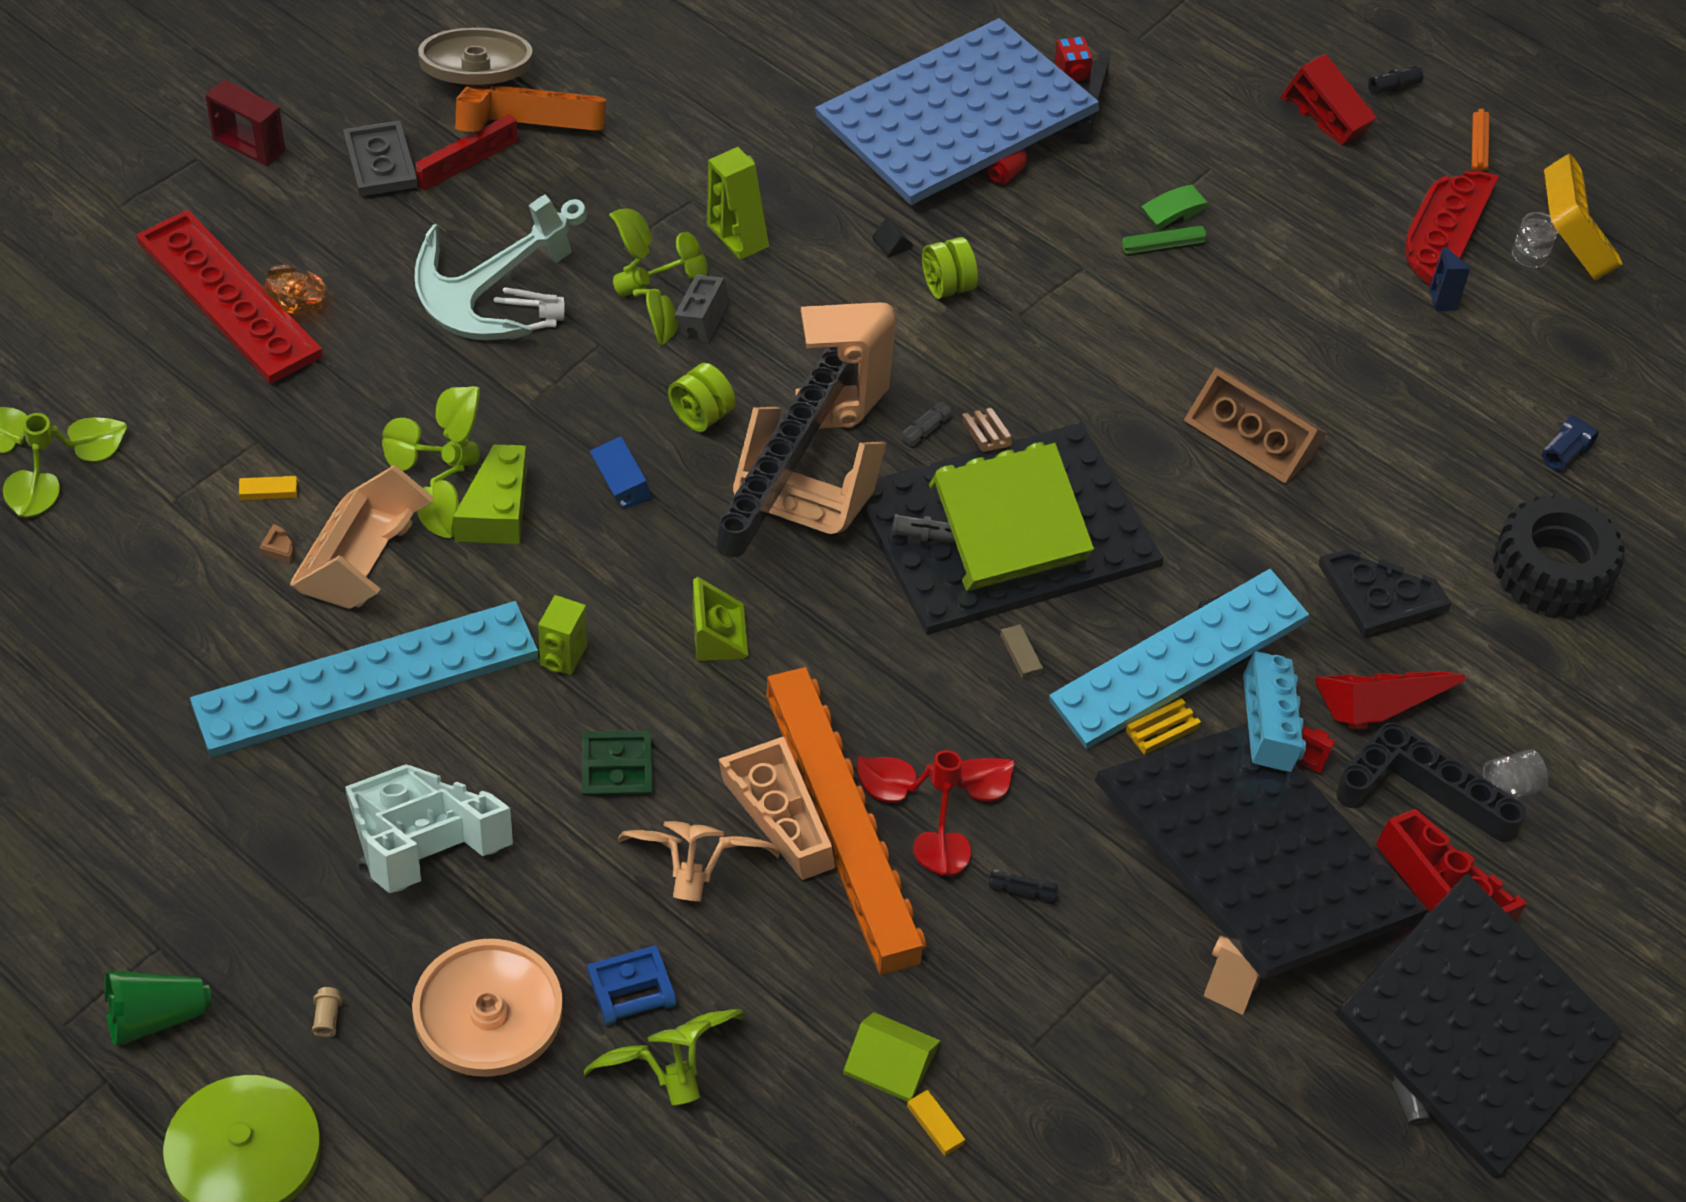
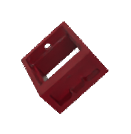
M225 79L205 95L212 139L266 167L286 151L279 106ZM235 113L252 121L253 129L236 121Z

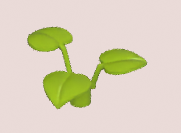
M625 208L613 211L609 215L615 221L626 248L636 258L630 265L623 268V272L614 275V288L621 297L631 294L635 297L646 295L647 308L658 346L664 345L676 334L679 320L675 319L676 309L668 296H661V292L658 289H645L650 283V277L684 264L688 277L693 280L696 274L707 275V260L701 252L697 239L689 232H682L676 238V248L681 259L649 272L644 268L636 267L650 253L648 245L652 241V236L648 224L643 216L635 210Z
M476 386L454 387L445 390L440 395L436 404V420L442 428H445L443 435L452 440L443 447L418 444L421 437V429L415 421L409 418L393 419L385 426L382 434L383 451L390 466L396 465L402 471L411 469L417 461V450L441 453L442 459L448 465L453 466L432 478L430 481L431 487H423L434 499L430 504L417 511L422 524L432 533L444 538H454L453 515L458 508L459 501L455 487L443 479L456 472H463L464 466L476 465L480 457L478 445L467 439L473 429L478 409L480 387Z
M0 407V454H8L15 448L16 444L23 445L27 441L28 445L33 449L34 473L21 470L13 473L6 479L3 486V496L7 505L19 517L30 518L45 513L55 504L59 497L60 485L55 475L50 473L40 474L39 452L40 449H45L51 444L53 436L58 438L65 446L69 448L74 447L75 454L80 460L98 463L108 460L116 453L126 433V423L109 418H84L68 427L67 434L70 439L68 440L58 431L57 426H50L48 417L42 413H32L27 416L18 409Z
M731 1009L709 1012L678 1026L676 1029L663 1030L647 1037L648 1042L672 1043L676 1063L665 1067L666 1074L663 1073L650 1051H648V1045H636L617 1048L603 1054L584 1069V1076L586 1077L597 1067L621 1064L632 1059H644L648 1061L656 1073L659 1084H666L671 1105L694 1101L700 1098L695 1075H697L696 1041L698 1037L708 1028L731 1018L743 1020V1010ZM679 1044L689 1046V1066L687 1061L682 1060Z

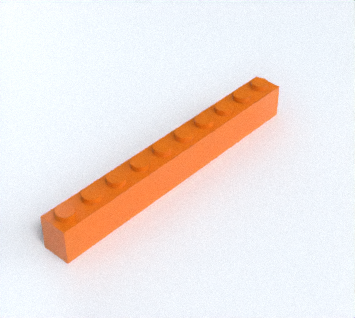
M806 667L767 676L766 697L832 845L835 867L879 975L919 965L922 949L926 948L924 934L921 928H915L912 920L914 915L911 903L908 898L903 899L900 877L898 872L891 870L889 866V853L885 842H879L876 820L872 813L868 814L865 809L866 800L863 789L860 785H855L853 780L854 770L850 759H844L841 737L838 731L833 732L831 728L830 711L827 705L821 704L817 680L810 678Z

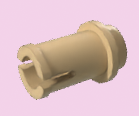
M323 987L313 997L316 1010L312 1033L318 1037L329 1038L336 1035L338 1007L342 1006L343 998L340 996L339 990L332 987Z

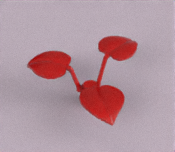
M942 750L935 755L933 765L927 764L923 774L916 780V772L913 767L901 759L891 757L866 758L858 756L857 759L859 780L864 789L877 800L888 803L901 802L905 799L907 790L911 792L916 791L929 776L934 788L943 792L938 833L925 832L920 834L915 839L913 853L916 860L923 867L937 874L947 876L961 873L967 867L971 857L970 844L964 835L960 833L945 834L949 791L957 785L960 789L966 788L968 795L976 800L987 802L999 800L1006 795L1009 789L1014 767V760L977 758L962 761L956 752Z

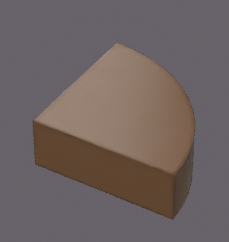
M273 524L259 547L260 555L291 564L293 559L292 542L283 528Z

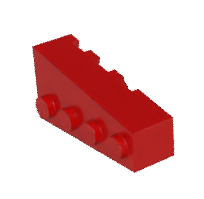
M1417 809L1388 820L1376 845L1429 912L1468 873L1515 922L1517 921L1527 902L1518 895L1513 898L1502 888L1504 883L1493 874L1487 876L1474 865L1475 858L1468 852L1459 851L1448 843L1450 837Z

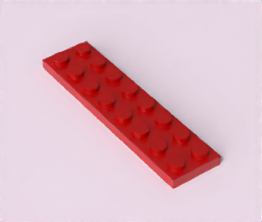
M189 210L136 234L137 242L142 249L269 384L323 357L322 348Z

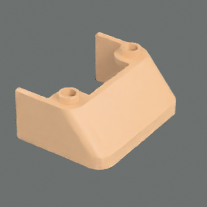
M887 303L801 307L800 312L806 348L837 347L840 360L852 364L859 363L857 385L843 387L819 429L853 427L862 421L889 389L896 325L894 309ZM796 389V391H795V394H796V395H797V393L799 392L800 389Z
M753 407L733 485L734 495L775 431L782 408ZM881 441L859 443L853 469L846 475L842 488L793 472L769 513L828 534L843 532L875 490L887 443Z
M396 465L391 466L353 489L335 508L292 578L290 585L303 595L347 609H351L354 606L357 608L361 607L367 599L378 594L380 588L369 580L367 575L386 543L395 535L402 536L412 525L410 518L413 513L430 504L434 497Z

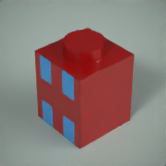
M1076 37L1057 40L1055 65L1075 82L1090 80L1093 57L1085 38Z

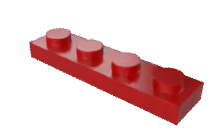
M509 114L487 125L480 131L471 133L416 162L417 185L425 191L518 142L517 120Z

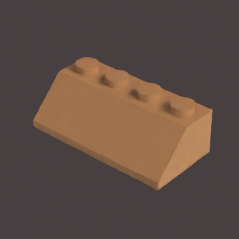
M1217 367L1213 370L1184 419L1185 422L1285 484L1312 459L1327 435V432L1231 373Z

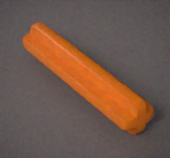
M1482 108L1472 115L1471 168L1479 172L1489 168L1490 115L1488 112H1484Z

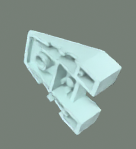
M405 764L345 787L371 879L388 893L402 891L407 886L420 882L419 859L465 842L480 855L485 856L494 854L500 849L513 844L510 807L488 792L481 791L479 795L466 791L465 784L455 782L451 786L442 783L439 775Z

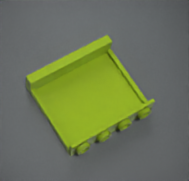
M1043 442L1034 443L1024 451L1015 453L1014 450H1007L996 455V458L985 460L983 457L976 458L967 462L966 466L955 468L954 465L944 466L936 471L929 483L930 489L937 488L965 567L966 575L962 581L966 592L1083 561L1094 550L1056 443L1044 445Z

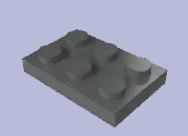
M400 120L343 129L344 141L359 197L418 187Z

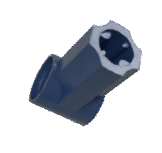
M1571 415L1562 425L1558 435L1543 449L1541 457L1544 459L1545 465L1553 471L1557 469L1564 470L1579 453L1585 454L1590 450L1599 435V431L1576 416Z

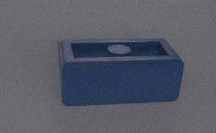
M1448 248L1441 250L1429 288L1436 311H1454L1458 309L1470 272L1467 264Z

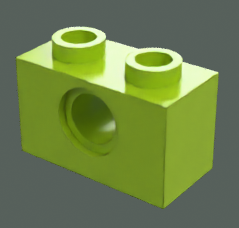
M554 595L538 624L540 665L553 672L572 675L587 647L586 605Z

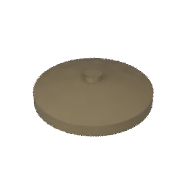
M458 28L443 31L425 39L418 48V58L421 69L434 78L457 84L485 85L509 81L526 73L532 66V47L524 38L507 31L492 28Z

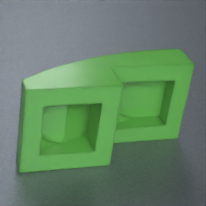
M1187 185L1168 191L1141 207L1146 217L1160 231L1179 217L1187 221L1209 205L1193 185Z

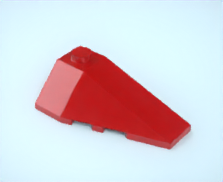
M1449 671L1406 672L1404 675L1374 673V677L1356 676V674L1315 677V683L1334 720L1348 723V728L1352 729L1368 728V723L1382 722L1465 681V674Z

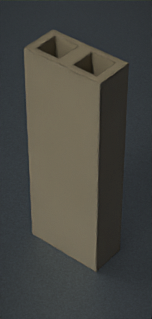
M1021 624L1001 629L1000 636L1021 678L1025 679L1042 674L1043 667Z

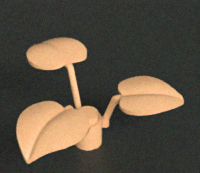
M665 821L664 826L672 829L689 842L687 862L681 863V868L677 843H681L682 839L662 832L645 830L623 831L618 838V843L630 838L657 841L670 848L673 860L672 876L676 877L673 897L690 901H701L704 882H709L710 874L723 849L736 846H753L768 850L777 859L780 855V849L776 845L763 840L742 836L719 837L720 842L705 871L702 872L703 865L694 863L696 840L705 836H724L723 831L705 825L691 826L684 822Z

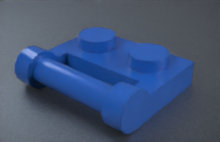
M657 945L587 964V973L605 1026L616 1024L617 1019L662 1006L665 1009H669L677 1005L675 994ZM658 986V993L612 1005L611 998Z

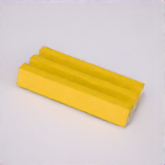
M1181 698L1127 724L1126 733L1141 752L1147 755L1200 729L1201 721L1198 717L1193 718V711L1190 708H1185L1186 703ZM1182 721L1186 722L1154 739H1151L1147 742L1143 741L1155 734H1161L1167 731L1169 727H1172Z

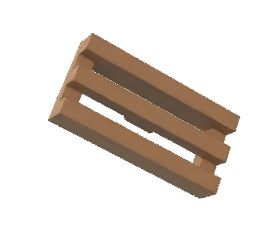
M992 408L986 409L985 415L980 410L974 411V417H971L969 413L962 414L964 426L982 452L1012 446V436ZM980 424V426L984 430L985 436L988 439H990L992 443H988L987 439L984 437V435L982 434L977 425Z

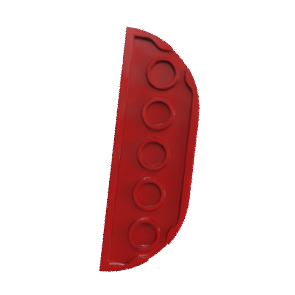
M1464 171L1463 176L1449 178V175L1442 177L1428 190L1405 240L1407 261L1414 272L1428 286L1431 285L1443 248H1448L1461 259L1496 186L1498 175L1479 171Z

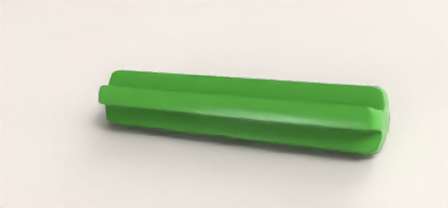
M1194 226L1128 236L1122 239V249L1125 254H1133L1205 242L1206 231L1203 226Z

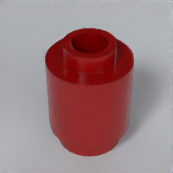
M1022 149L986 167L989 178L1001 185L1008 183L1024 169L1027 162L1025 151Z

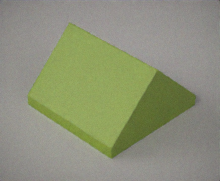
M700 577L693 579L696 661L734 660L748 657L744 604Z
M873 1012L859 1026L843 1074L908 1102L914 1098L941 1040Z

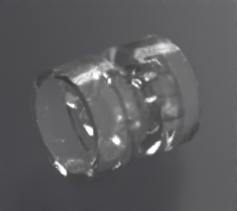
M1532 212L1523 217L1512 247V256L1521 265L1536 268L1547 263L1558 234L1550 215L1542 212Z
M1534 749L1513 753L1510 757L1503 756L1484 763L1483 777L1516 799L1521 795L1529 796L1543 792L1547 788V769L1542 757Z

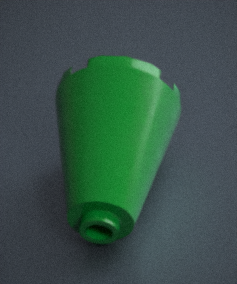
M116 970L106 972L104 995L105 1002H108L109 1014H106L110 1037L115 1046L131 1043L205 1014V1007L211 1006L210 987L208 984L203 985L201 978Z

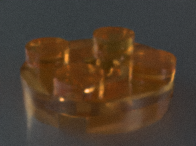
M278 265L269 270L263 284V292L279 303L283 311L294 314L298 310H319L322 308L326 285L316 274L306 270L305 275L295 272L296 266Z

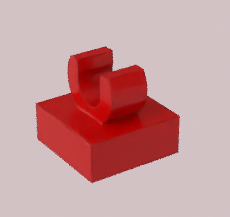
M1305 726L1301 733L1302 740L1306 741V749L1303 758L1296 762L1321 774L1336 741L1329 738L1330 734L1318 728L1314 731Z

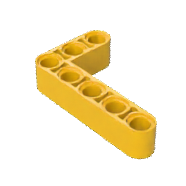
M1569 153L1544 169L1550 218L1556 230L1592 278L1597 281L1622 266V261L1614 247L1589 215L1583 172L1575 158Z

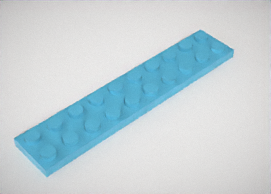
M516 601L199 694L190 697L211 758L538 658V649Z

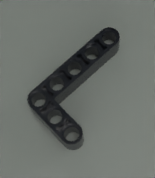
M1394 722L1383 725L1345 767L1336 790V797L1343 806L1359 808L1365 804L1386 778L1394 772L1486 834L1501 842L1514 840L1526 817V808L1519 800L1405 726Z

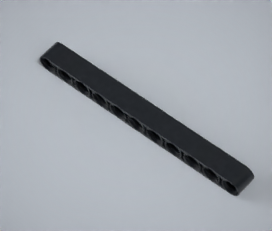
M837 347L825 348L721 516L716 545L720 554L732 558L739 557L745 553L854 371L855 364L846 363L839 359Z

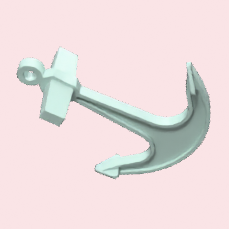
M544 194L529 205L534 221L532 232L459 277L448 278L437 272L440 252L439 227L437 224H433L426 233L415 265V286L427 313L445 330L461 337L475 340L508 338L514 340L532 333V327L508 319L482 318L476 315L473 311L474 303L484 291L540 246L546 247L550 257L556 263L572 253L567 233L569 225H579L586 220L587 211L583 202L576 199L569 200L562 206L561 213H558L551 200Z

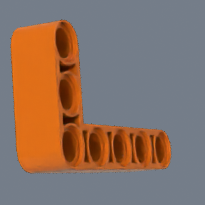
M467 85L456 98L455 129L466 132L480 131L489 119L499 120L510 114L519 123L603 130L605 128L606 99L599 96L497 85Z

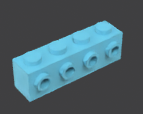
M1254 651L1243 674L1252 763L1291 772L1296 761L1303 758L1306 749V741L1302 740L1301 733L1303 718L1299 717L1300 696H1297L1296 693L1298 676L1294 674L1293 661L1280 655Z

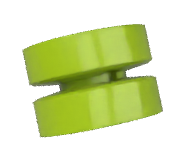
M958 237L947 240L944 243L938 242L926 245L923 248V272L927 285L935 298L940 299L951 296L955 292L971 291L977 287V264L972 248L965 238Z
M708 363L699 364L686 375L673 382L668 388V396L673 410L683 423L697 432L705 431L716 423L717 420L733 411L736 406L735 394L729 381L716 367Z

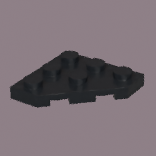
M1349 548L1320 557L1319 567L1363 636L1447 612L1452 604L1437 580L1423 575L1421 579L1404 573L1405 568L1383 560H1379L1376 563L1360 557L1361 552Z

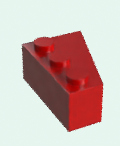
M1326 54L1302 66L1280 96L1285 102L1291 100L1300 107L1298 110L1303 116L1310 115L1319 122L1317 127L1341 146L1364 134L1377 118L1371 108L1362 100L1354 87L1346 80Z

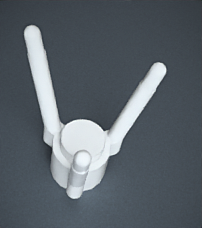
M505 287L503 292L506 294L535 300L495 297L493 300L495 303L539 307V318H545V321L527 325L532 327V331L546 327L556 328V321H564V297Z

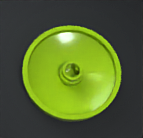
M240 1075L211 1083L197 1091L183 1103L172 1118L167 1129L163 1146V1157L169 1181L183 1202H291L304 1190L316 1170L320 1157L321 1138L318 1122L311 1106L293 1087L266 1076Z

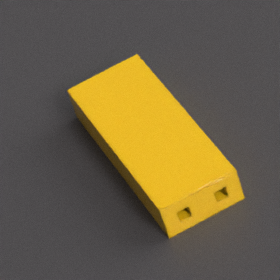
M297 476L239 478L240 501L297 498Z
M928 1090L907 1102V1108L944 1156L965 1145L963 1135Z

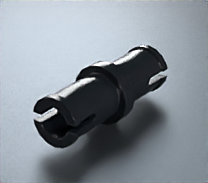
M1417 65L1403 70L1392 69L1388 74L1369 78L1368 88L1375 95L1389 90L1399 91L1404 86L1421 83L1424 77L1423 71Z

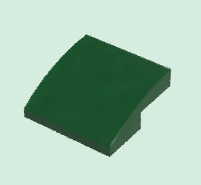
M651 730L582 732V795L652 794Z

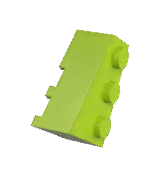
M736 147L708 160L707 226L741 260L769 247L755 162L739 147Z
M493 444L453 515L455 542L520 544L527 476L526 446Z

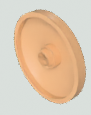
M502 939L469 941L441 954L423 972L413 995L412 1011L417 1036L426 1051L445 1067L472 1076L486 1077L507 1074L533 1062L554 1040L562 1019L561 987L550 965L539 954L528 947Z

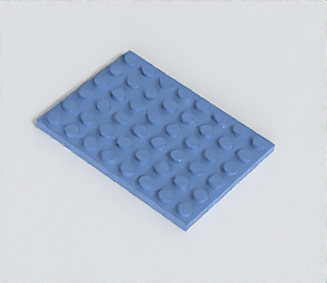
M998 18L815 107L816 117L912 205L998 162V160L1008 157L1099 111V101Z

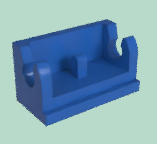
M621 436L590 450L591 457L598 466L616 501L632 495L620 502L622 508H628L644 500L649 501L652 499L647 481Z

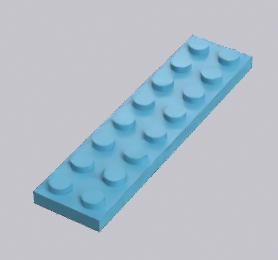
M1268 569L1051 693L1049 701L1087 750L1127 727V724L1150 714L1250 656L1254 651L1264 648L1309 621V613L1275 573Z

